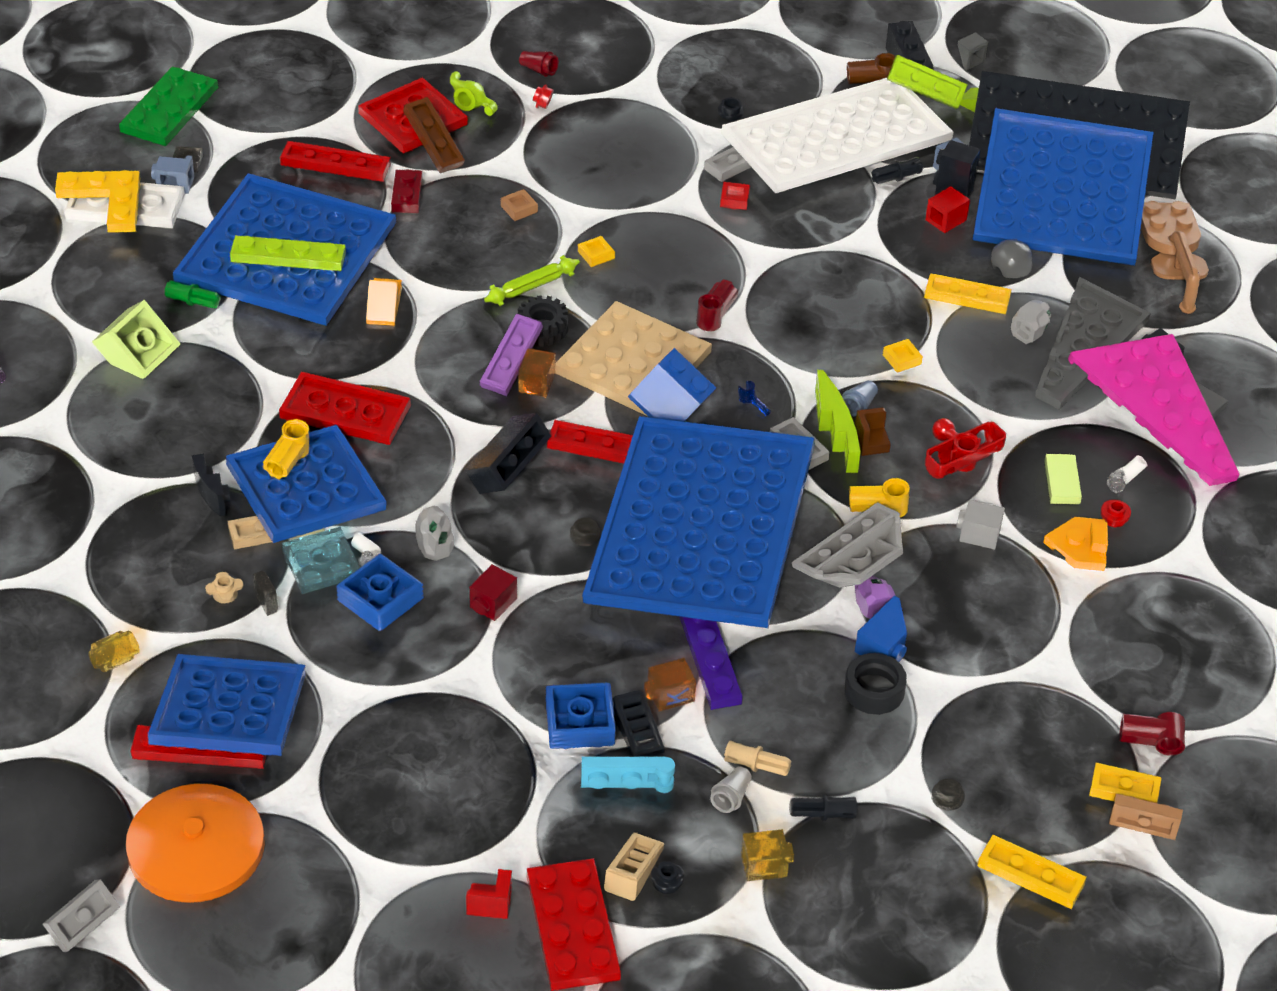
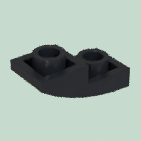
M204 453L192 455L195 481L201 496L219 516H225V503L230 502L228 484L222 485L220 473L213 474L212 465H206Z

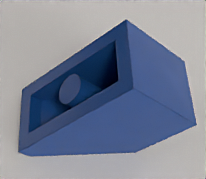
M894 595L857 631L855 653L859 655L880 653L890 656L898 662L902 660L907 651L905 646L907 630L900 598Z

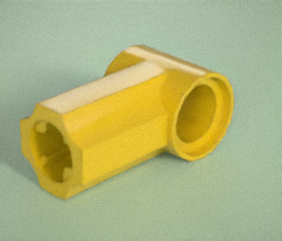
M294 419L283 424L281 437L263 461V469L271 477L279 480L282 477H287L297 461L308 455L309 426L306 422Z
M892 478L885 481L883 486H850V512H864L878 502L899 512L901 518L908 512L909 484L905 480Z

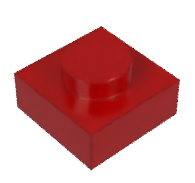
M723 182L720 207L747 210L750 185Z

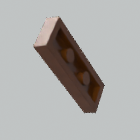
M426 97L405 104L403 111L439 173L441 174L463 166L465 159L429 98Z

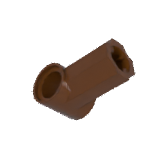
M882 53L877 55L875 60L848 62L846 66L848 84L870 83L887 78L895 55Z

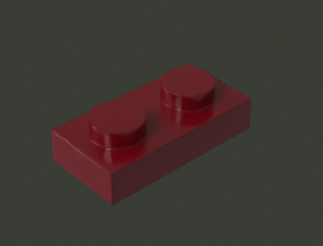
M406 169L395 171L391 201L392 212L419 213L423 180L421 170Z

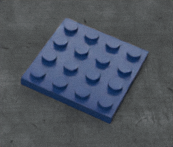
M338 425L309 432L308 455L299 459L288 476L282 477L280 480L271 477L263 469V461L277 442L226 456L228 469L273 543L386 510L385 498Z
M177 654L148 732V744L281 756L305 679V665Z

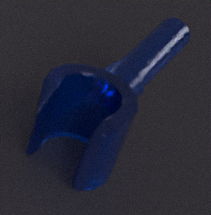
M746 381V389L738 386L740 402L752 403L766 416L771 413V410L756 396L754 382Z

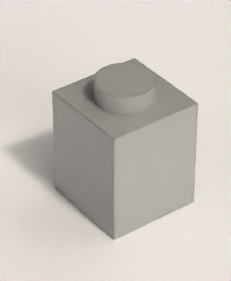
M969 500L966 511L960 510L956 528L961 529L960 542L995 549L1005 508Z

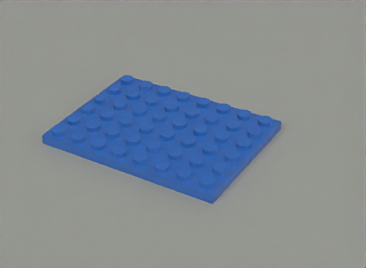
M639 416L582 594L583 603L769 628L815 446L814 437Z

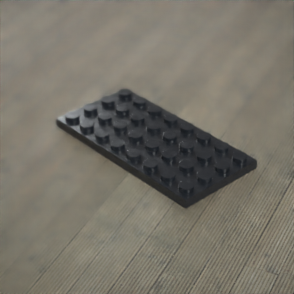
M982 71L969 146L980 149L977 170L984 171L995 108L1153 132L1145 195L1175 200L1190 101Z

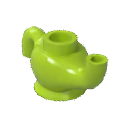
M458 71L453 72L450 76V84L455 90L454 102L461 110L471 111L484 106V112L488 116L493 115L497 111L498 106L496 102L486 97L484 88L480 83L470 80H459L461 78Z

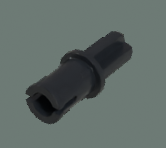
M918 157L901 162L895 160L891 162V165L873 169L871 172L872 181L881 184L892 180L901 181L903 177L920 174L923 171L922 162L915 164L920 161Z
M822 794L820 798H792L789 803V812L793 817H820L822 821H826L827 818L855 819L857 800L856 797H827L826 794Z

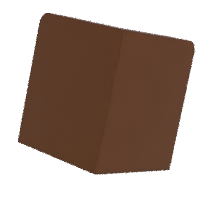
M884 407L857 410L855 428L857 430L861 456L890 452L891 443L884 428L886 420V410Z

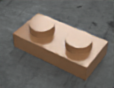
M1116 794L1109 824L1175 840L1183 810L1165 804L1140 800L1132 796Z

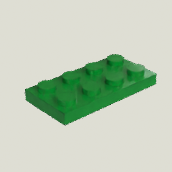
M172 66L119 123L120 132L167 146L218 89L217 79Z

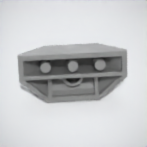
M877 502L794 560L792 567L815 579L839 588L862 584L903 554L900 513Z

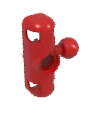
M946 418L938 419L933 425L932 432L937 440L945 442L927 450L925 466L928 473L937 479H941L945 475L956 471H972L978 461L1003 449L1006 433L995 422H986L966 432L957 433L951 420ZM984 430L986 442L981 444V438H978L977 434ZM936 451H938L939 464L931 457Z

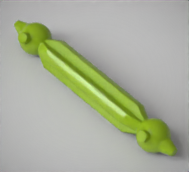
M562 255L559 264L552 263L506 282L502 288L495 287L494 284L491 285V290L484 298V301L502 306L504 305L505 297H516L560 278L563 273L569 274L570 277L575 275L573 271L580 261L579 259L566 258L565 255Z

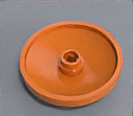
M213 784L183 785L157 795L137 812L129 826L126 837L128 863L138 882L148 891L159 897L186 903L213 900L240 887L257 869L262 859L265 845L262 820L251 802L231 789Z

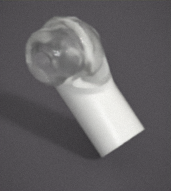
M1137 455L1128 464L1109 474L1107 486L1114 493L1122 492L1126 485L1147 467L1146 461Z
M361 533L353 537L351 545L362 553L361 558L358 557L361 567L376 555L381 554L380 547Z

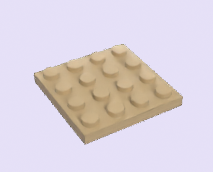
M615 301L554 364V373L646 415L628 398V395L674 348L697 368L711 353L712 344Z

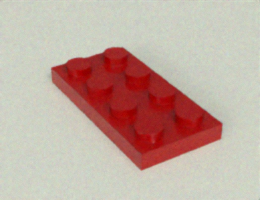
M301 372L280 407L279 416L280 419L302 420L309 426L321 429L338 425L343 434L390 445L411 407V400L409 397Z
M594 858L527 868V881L551 991L619 981L621 971Z

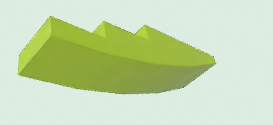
M817 370L815 397L819 431H830L832 452H844L846 473H858L861 451L857 430L850 411L837 387L824 370Z

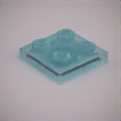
M341 527L282 543V552L301 594L339 584L360 568Z

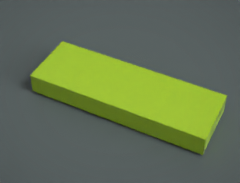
M900 55L895 56L887 77L888 81L954 109L959 108L968 85Z

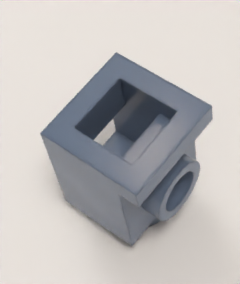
M187 155L186 159L159 156L157 163L152 165V179L156 181V184L184 186L185 194H189L194 180L192 156Z

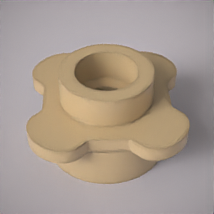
M220 572L216 574V579L212 583L206 585V593L213 595V598L219 603H229L237 598L238 590L243 588V581L232 578L227 572Z

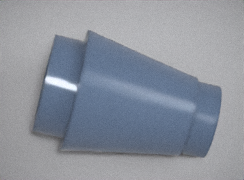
M868 380L843 393L842 398L851 416H856L857 410L868 409L878 392V388L874 382Z

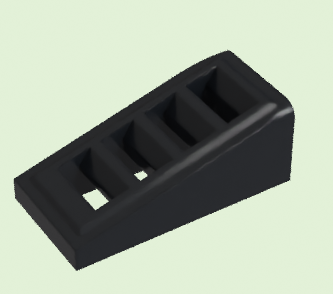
M636 690L614 696L612 698L614 719L631 756L650 757L665 753L663 742L643 691ZM641 717V718H639V719H635V720H632V721H628L629 719ZM645 728H646V730H644V731L632 733L633 731H637V730H641V729H645ZM647 739H651L652 741L641 745L636 744V742H640Z

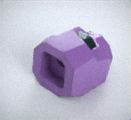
M874 575L862 584L855 585L856 602L862 614L869 619L895 595L892 586L887 584L886 580L879 579Z

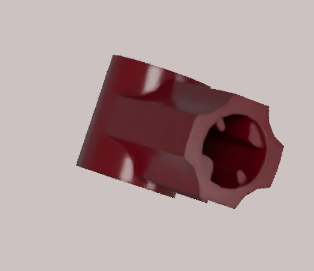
M723 279L721 282H716L708 294L702 295L699 298L696 324L700 329L716 331L721 327L722 317L738 295V289L733 286L731 281Z
M1165 712L1157 718L1122 713L1119 740L1120 742L1156 746L1157 751L1164 755H1178L1185 749V719L1182 715L1175 712Z

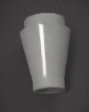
M736 767L732 773L714 785L710 797L712 805L723 813L737 810L741 806L747 786L752 779L751 773L744 767Z

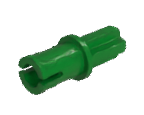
M170 280L165 286L166 298L181 300L189 306L198 304L215 309L219 306L221 300L219 294L201 289L197 284L185 285Z

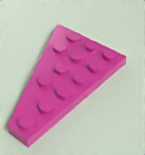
M1173 334L1070 353L1068 360L1071 365L1077 364L1088 374V380L1094 385L1099 386L1102 392L1119 407L1125 406L1136 416L1135 421L1147 428L1150 434L1167 449L1170 447L1185 459L1184 464L1196 471L1199 477L1209 486L1237 481L1240 473Z

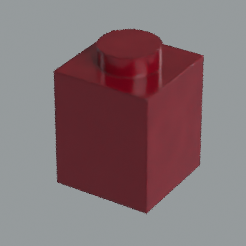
M491 564L469 587L470 608L476 613L496 621L517 599V577Z

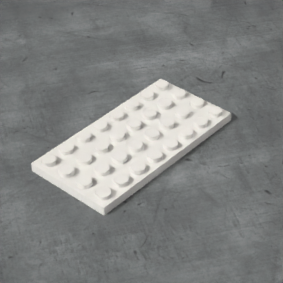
M887 78L724 124L721 134L775 193L952 140L953 131L912 90L888 81Z

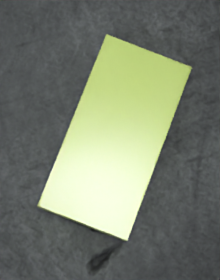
M1046 454L1045 468L1050 504H1080L1082 495L1076 456L1070 454Z

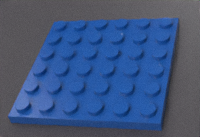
M995 108L973 240L999 244L1004 240L1017 239L1027 244L1031 250L1135 266L1153 132Z
M248 173L175 269L173 279L175 282L185 285L197 284L201 289L213 291L222 296L327 326L396 224V215ZM235 235L345 244L346 246L342 271L231 262L230 252Z

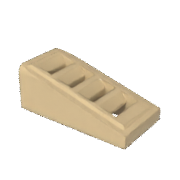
M633 832L606 870L605 891L634 901L662 853L664 843ZM634 849H638V850H641V851L646 852V853H649V854L647 855V854L638 852V851H636V850H634Z

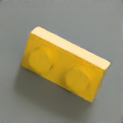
M1096 763L1089 796L1114 801L1116 794L1157 803L1161 777Z

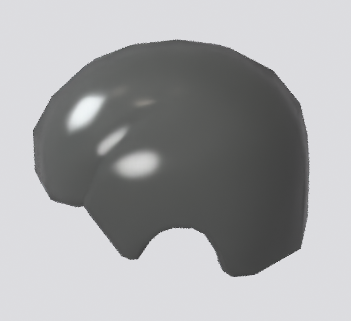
M1017 239L1000 242L991 251L993 269L998 267L1005 278L1027 276L1033 270L1030 247Z

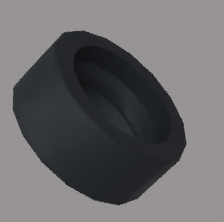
M880 653L860 655L851 661L847 668L844 693L848 702L857 710L876 715L889 713L899 707L904 699L907 674L903 666L890 656ZM879 675L893 683L894 688L882 693L870 692L863 689L857 683V680L862 676Z

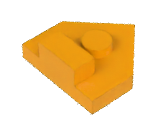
M1074 517L1045 535L1043 543L1051 550L1056 549L1066 557L1065 561L1073 568L1105 571L1108 546V527L1105 519Z

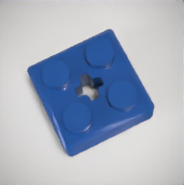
M378 554L336 586L338 588L337 600L374 628L381 631L424 598L422 591L423 583L383 554Z
M610 683L546 686V710L549 746L551 749L615 745L616 730Z

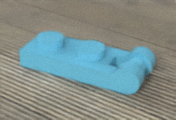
M582 757L581 788H655L661 793H668L674 787L675 762L669 757Z

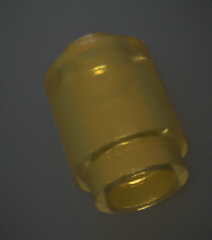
M118 631L93 642L88 655L94 668H100L103 672H107L133 660L134 656L139 654L140 649L131 631Z

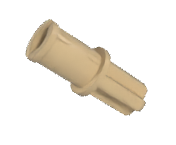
M729 741L724 754V761L744 765L751 768L753 772L761 769L786 776L791 767V760L789 758L765 752L762 746L754 748Z

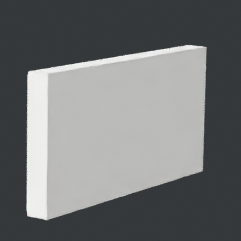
M140 182L136 225L173 228L185 195L184 186ZM109 197L69 198L64 211L65 219L107 222Z

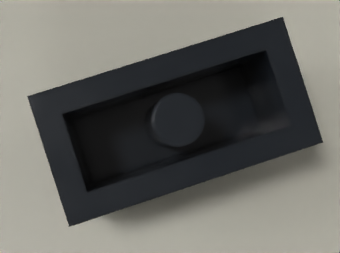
M950 140L945 149H940L936 159L939 169L936 171L933 185H936L935 195L951 186L967 198H970L975 186L980 155L979 148Z

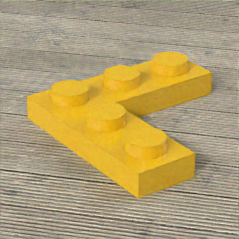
M69 171L57 173L56 198L109 197L108 232H136L140 190L139 171Z

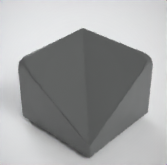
M976 32L958 41L962 64L966 71L985 62L988 41Z

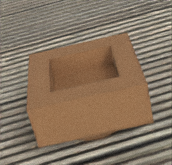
M524 189L501 198V207L514 221L538 212V204Z

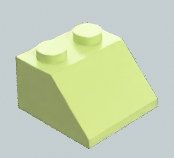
M145 300L128 308L92 341L111 365L142 379L146 378L181 345Z

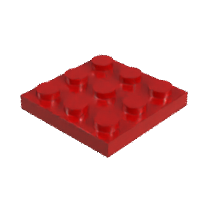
M423 77L358 105L359 114L402 153L423 145L403 111L405 104L428 97L449 133L468 125V116Z

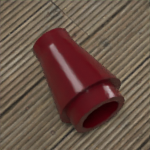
M523 51L519 57L521 66H525L545 77L554 75L558 69V57L551 51Z

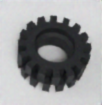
M542 295L537 296V300L530 297L528 298V303L523 301L521 307L519 306L517 313L519 315L534 320H549L542 322L543 328L536 342H539V346H544V342L551 346L553 345V340L559 343L561 342V337H566L568 332V309H566L564 303L560 304L559 299L556 298L552 301V296L542 299Z

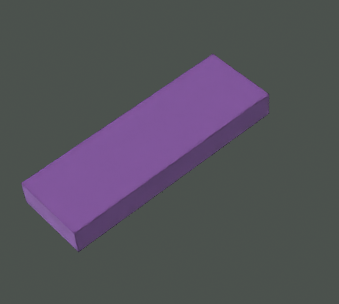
M519 314L515 315L480 380L482 388L505 396L508 395L523 363H525V358L527 359L543 328L542 322Z

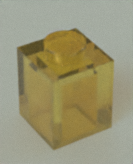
M783 829L743 834L741 858L746 880L756 881L787 877L788 865L793 863L794 853L792 843H786Z

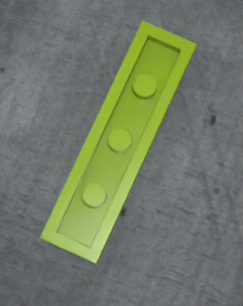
M235 235L230 259L231 262L342 271L346 246L345 244Z

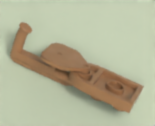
M1148 201L1144 203L1141 230L1146 243L1154 250L1161 252L1151 259L1153 272L1156 276L1163 279L1186 280L1184 298L1179 308L1182 312L1191 314L1196 310L1195 302L1200 279L1207 277L1209 271L1206 261L1192 254L1199 247L1201 232L1190 203L1175 201L1173 203Z

